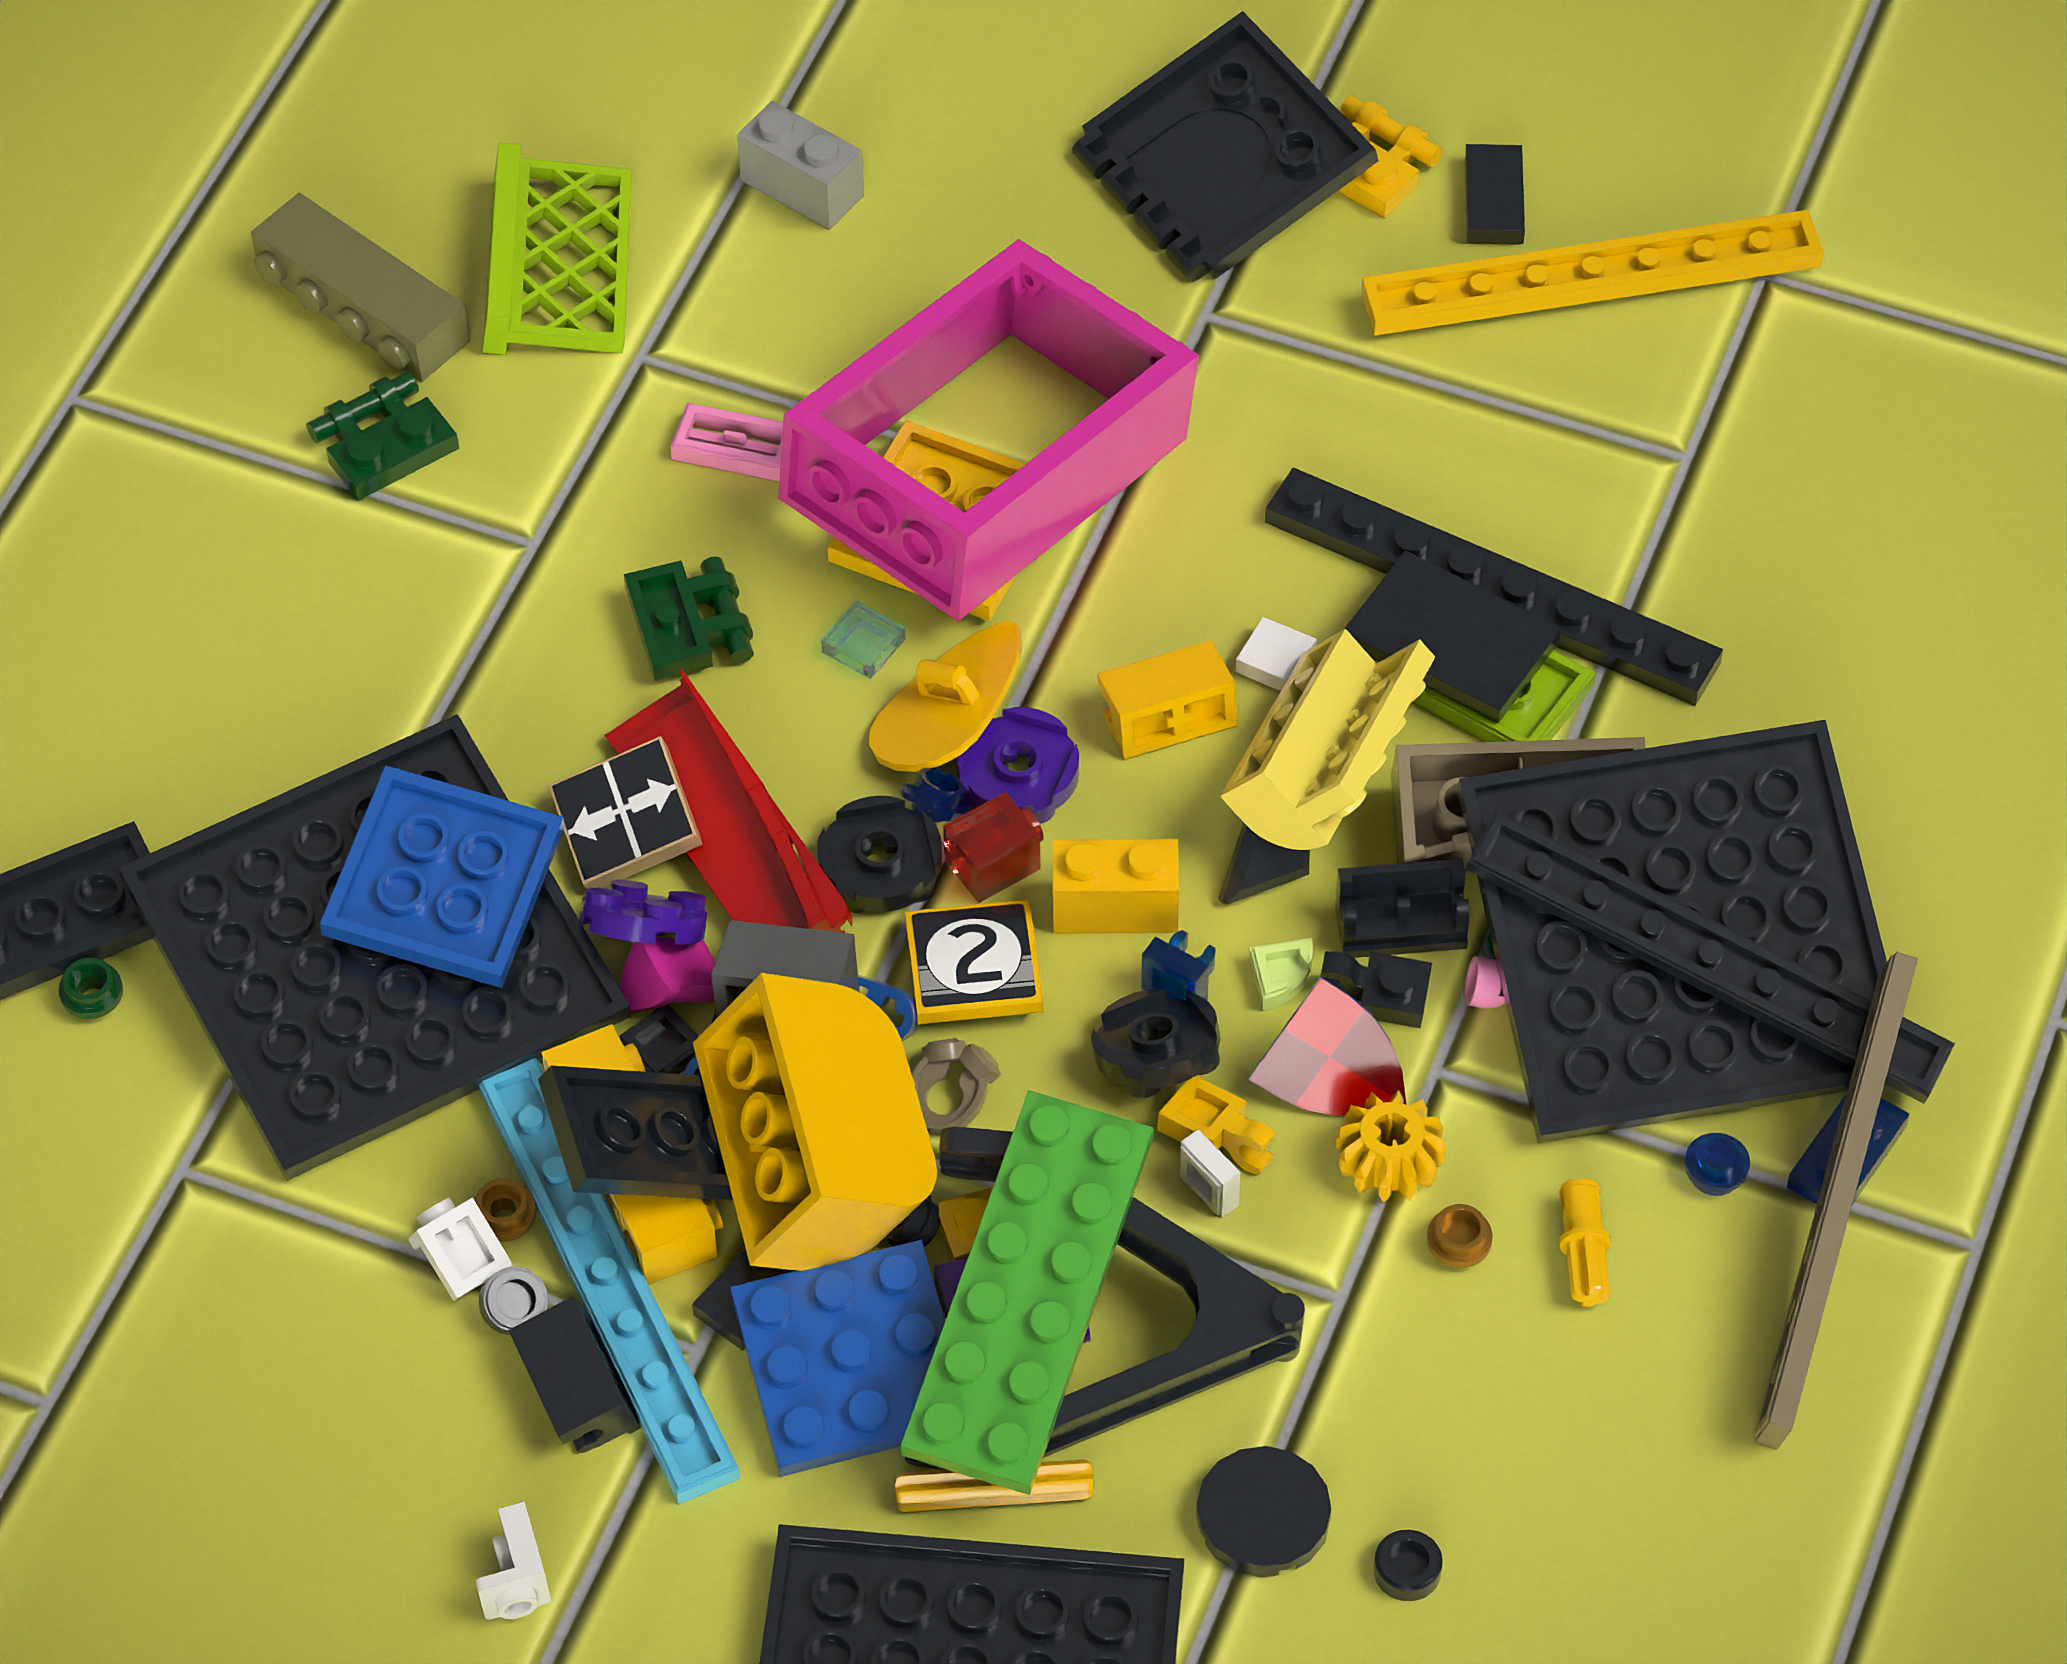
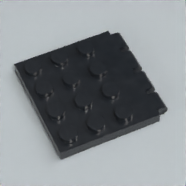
M1244 11L1237 14L1082 126L1085 136L1080 138L1072 148V153L1096 179H1101V185L1128 214H1133L1134 221L1160 249H1166V256L1191 282L1199 280L1208 272L1214 279H1217L1379 162L1376 149Z

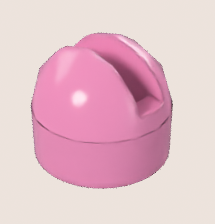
M1474 956L1471 959L1464 988V1000L1467 1006L1486 1009L1499 1007L1505 1003L1495 959Z

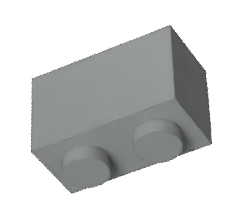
M771 101L737 134L741 181L828 230L864 196L862 150L774 101Z

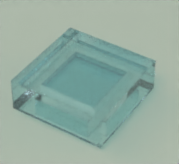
M855 600L821 639L822 653L872 679L906 640L905 626Z

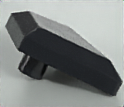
M1243 822L1220 891L1219 901L1224 904H1230L1309 875L1310 850L1289 849L1273 844L1254 833Z

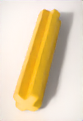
M1086 1459L1041 1462L1030 1495L947 1469L900 1472L896 1475L895 1479L896 1504L902 1512L1085 1500L1093 1497V1468L1091 1462Z

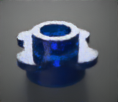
M923 768L920 770L913 785L903 784L900 789L901 796L912 802L911 807L914 811L922 816L923 810L934 822H949L954 814H966L969 808L967 802L962 799L965 793L964 785L956 777L940 769Z

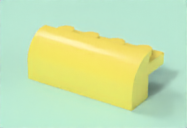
M1346 629L1303 652L1220 797L1254 833L1273 844L1296 850H1310L1327 845L1342 818L1353 812L1365 799L1367 793L1364 787L1370 776L1386 761L1387 755L1384 753V750L1389 741L1405 726L1407 720L1403 715L1409 704L1425 689L1426 683L1423 679L1435 656L1419 639L1376 664Z

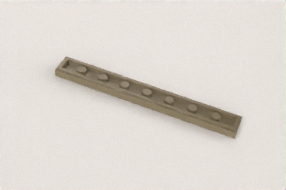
M1896 952L1894 955H1891L1877 979L1756 1426L1755 1442L1775 1449L1781 1446L1793 1428L1918 958Z

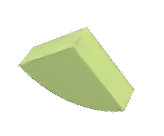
M1312 937L1250 947L1249 960L1262 1011L1271 1010L1287 1003L1303 989L1312 968Z

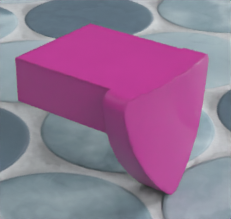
M656 938L655 944L634 942L622 972L620 990L630 1005V1011L656 1010L670 1002H715L711 976L715 960L704 940L693 944H675V938Z

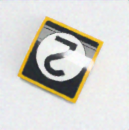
M1029 899L905 911L906 935L918 1024L1044 1012L1040 970Z

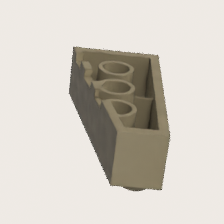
M1645 737L1396 745L1391 771L1397 864L1463 858L1464 869L1468 871L1466 866L1472 852L1457 791L1460 778L1645 749Z

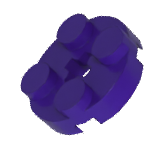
M1029 707L1002 709V717L993 718L978 740L957 757V775L961 785L962 798L967 805L977 808L982 812L990 809V816L1010 821L1024 820L1034 825L1043 824L1054 816L1055 809L1062 806L1071 797L1079 779V751L1077 744L1074 745V742L1068 737L1067 727L1058 718L1047 712ZM1018 756H1024L1028 758L1029 769L1019 772L1011 771L1007 766L1003 765V762L1014 763Z
M631 880L611 881L610 889L588 888L586 890V895L582 898L579 924L583 926L590 923L589 931L625 941L655 944L656 936L666 935L667 932H676L675 944L698 943L705 938L708 914L704 910L706 897L687 891H671L668 897L648 894V885L645 883Z

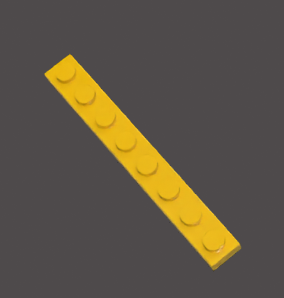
M1809 210L1362 277L1361 293L1374 336L1819 268L1822 265L1824 251Z

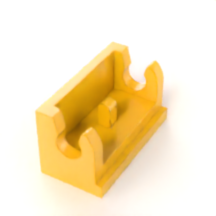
M1211 640L1097 673L1098 687L1109 707L1102 709L1103 716L1119 746L1120 754L1124 760L1238 726L1235 681Z

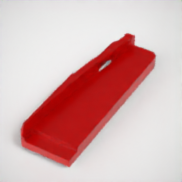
M682 669L679 670L682 676L679 679L680 686L605 734L617 755L661 736L668 746L703 845L685 853L731 920L845 933V930L842 931L840 927L847 920L852 927L853 917L844 899L771 798L763 782ZM792 844L795 846V848H796V850H797V852H798V854H799V856H800V858H801V861H802V863H803V865H804V867H805V869H806V871H807L806 873L804 872V870H803V868H802V866H801V864H800V861H799V859H798V857H797V855H796V853H795V851H794V849H793Z

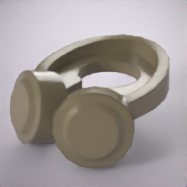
M951 1038L928 1042L926 1046L921 1047L923 1058L912 1072L927 1131L940 1134L942 1129L948 1127H966L979 1114L985 1101L988 1084L993 1083L1001 1075L998 1063L984 1048L978 1047L975 1044L966 1046L964 1040ZM961 1061L964 1069L958 1084L963 1092L962 1103L951 1114H936L928 1107V1091L938 1081L945 1080L951 1063Z

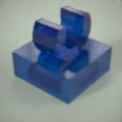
M1183 930L1176 932L1170 938L1169 943L1155 936L1142 953L1141 989H1166L1167 998H1179L1186 1001L1185 991L1198 994L1208 1000L1209 975L1215 967L1216 948L1209 944L1204 949L1203 954L1195 958L1185 952L1188 947L1187 932Z

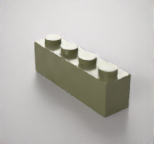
M300 192L251 231L256 257L254 264L259 274L268 283L275 286L278 284L296 295L302 305L310 312L315 314L322 313L338 324L348 338L355 342L362 341L377 351L393 369L409 371L413 377L423 382L470 342L465 305Z

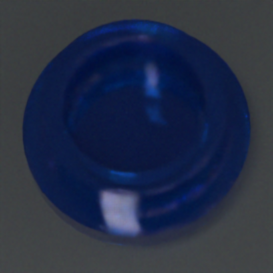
M1708 1133L1699 1136L1689 1145L1685 1155L1684 1166L1686 1174L1698 1190L1708 1195L1722 1196L1732 1192L1744 1183L1749 1173L1750 1157L1745 1146L1736 1138L1723 1133Z

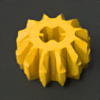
M1399 1090L1392 1096L1391 1102L1383 1103L1372 1092L1369 1098L1366 1099L1365 1108L1351 1105L1345 1115V1125L1340 1127L1336 1136V1148L1340 1154L1339 1168L1342 1171V1176H1355L1354 1186L1357 1188L1358 1194L1372 1187L1377 1188L1383 1204L1390 1197L1391 1191L1398 1190L1410 1201L1413 1195L1416 1194L1417 1185L1431 1188L1437 1178V1167H1441V1163L1445 1162L1446 1145L1442 1139L1443 1126L1440 1122V1117H1427V1107L1425 1106L1424 1099L1410 1106L1403 1104L1404 1100Z

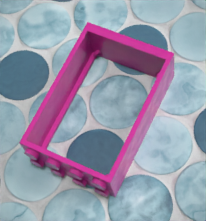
M1018 239L784 413L778 499L950 617L959 621L1187 439L1199 355L1182 342L1175 340L1144 320L1137 313L1130 311L1111 299L1092 284L1085 282L1066 270L1047 255L1038 252ZM1010 335L1109 399L966 512L961 511L865 446Z

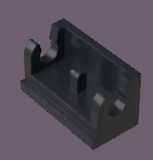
M1463 858L1339 868L1335 909L1342 953L1348 954L1353 958L1369 957L1370 951L1397 955L1467 949L1469 899L1464 900L1465 869Z
M573 1296L508 1330L551 1423L563 1444L573 1440L577 1452L584 1453L602 1446L626 1432L631 1434L641 1428L591 1322Z

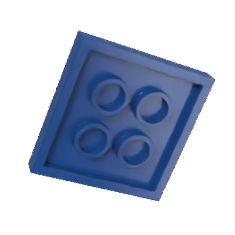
M385 765L321 919V935L502 988L564 831V817Z
M922 1240L862 1254L831 1265L804 1271H793L730 1287L733 1307L780 1477L901 1447L906 1427L908 1426V1420L913 1413L945 1323Z

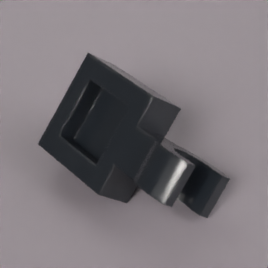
M1325 951L1321 970L1323 978L1347 992L1355 1000L1361 1001V1005L1369 1010L1376 1020L1421 1028L1432 969L1431 962L1370 951L1368 967L1359 964L1355 958L1348 954L1337 951Z

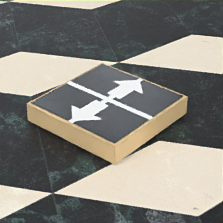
M661 736L549 785L558 814L564 817V831L582 883L586 889L605 888L611 885L613 880H623L703 845L668 746Z

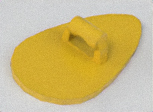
M1011 621L996 623L957 644L936 661L923 659L919 662L916 669L917 677L885 706L869 729V747L881 765L895 771L912 772L938 767L963 754L978 740L995 716L1018 669L1022 652V640L1017 624Z

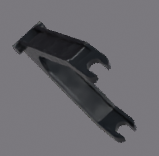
M948 1127L942 1129L939 1141L940 1173L958 1179L995 1182L1013 1131L969 1127ZM1133 1197L1117 1245L1183 1287L1195 1307L1196 1320L1193 1330L1177 1349L1065 1395L1043 1458L1273 1362H1288L1295 1359L1301 1348L1305 1306L1302 1299L1296 1294L1282 1293ZM905 1457V1461L914 1466L944 1469Z

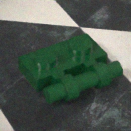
M409 371L392 380L385 376L369 385L370 391L347 403L338 400L324 407L323 415L306 423L307 430L315 443L318 444L333 435H336L340 440L326 448L328 462L358 501L459 449L457 433L428 397L408 407L402 401L419 392L418 384ZM378 412H381L385 417L363 430L357 425V423Z
M716 556L706 558L700 565L703 575L687 578L682 560L624 574L626 593L655 681L681 675L680 669L685 673L713 667L710 647L717 645L728 649L731 661L734 663H744L753 657L754 652L750 640L753 638V630L748 616L739 610L736 599L740 591L734 575L726 571L722 558ZM707 604L710 607H714L716 616L701 620L697 606Z

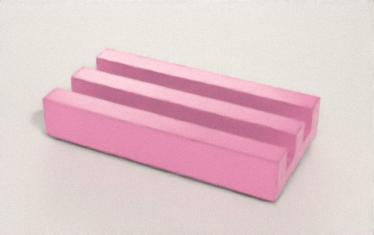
M687 403L670 446L671 458L675 461L779 481L783 422ZM693 426L721 431L724 434L694 429ZM746 437H751V438H756V439H761V440L776 442V443H780V444H779V445H774V444H769V443H764V442L749 440V439H746Z

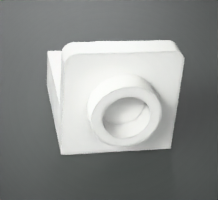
M449 1197L416 1217L421 1228L408 1240L414 1250L421 1247L453 1301L485 1283L493 1274L513 1265L473 1198L455 1207Z
M525 1502L498 1509L504 1534L492 1537L501 1572L481 1577L475 1581L484 1616L487 1620L498 1617L504 1619L520 1618L532 1613L538 1606L552 1602Z

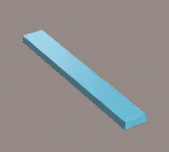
M534 1058L482 1081L479 1084V1093L525 1188L529 1190L534 1198L536 1211L679 1505L739 1480V1468L604 1194L573 1192L538 1079L544 1072L537 1058Z

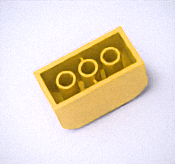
M760 973L693 1042L751 1266L804 1271L839 1263L869 1253L931 1194L936 1183L937 1165L905 1049L892 1021L878 1005L865 995L839 984Z

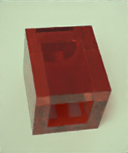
M1006 792L943 826L944 860L978 904L1041 869L1040 842L1044 840L1042 828L1034 814L1027 808L1020 810Z

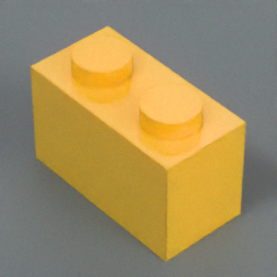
M1178 839L1053 840V934L1178 933Z

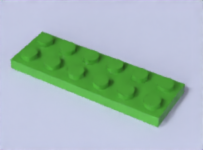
M1028 1090L902 1440V1456L1020 1493L1031 1494L1153 1141L1154 1127Z

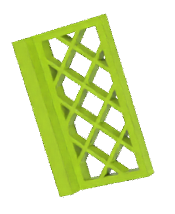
M498 142L493 183L483 353L506 355L507 342L623 354L632 169L520 158L521 144ZM529 178L553 181L562 190L545 200L529 185ZM594 185L618 187L619 193L618 196L601 205L586 190ZM572 199L589 213L573 224L556 210ZM543 217L559 231L558 234L545 242L540 241L527 229V227ZM599 223L616 237V239L602 248H599L584 235L585 232ZM570 242L587 256L572 267H569L554 253ZM525 247H527V248L530 250V251H529L528 253H526V254H525ZM616 255V259L613 261L611 258ZM540 261L558 275L542 286H539L524 272ZM596 267L601 268L614 280L613 283L599 292L582 278V276ZM568 285L585 300L569 311L552 297V295ZM523 291H525L528 295L523 297ZM612 299H614L613 305L609 303ZM538 304L555 319L546 326L521 323V315ZM597 310L612 324V332L588 330L579 320Z

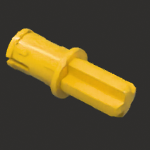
M1587 1178L1569 1180L1563 1183L1561 1189H1559L1564 1233L1559 1238V1249L1563 1254L1567 1255L1571 1297L1573 1300L1578 1301L1582 1307H1592L1594 1304L1604 1303L1610 1295L1606 1251L1611 1247V1236L1608 1231L1603 1229L1600 1202L1601 1186L1598 1182Z

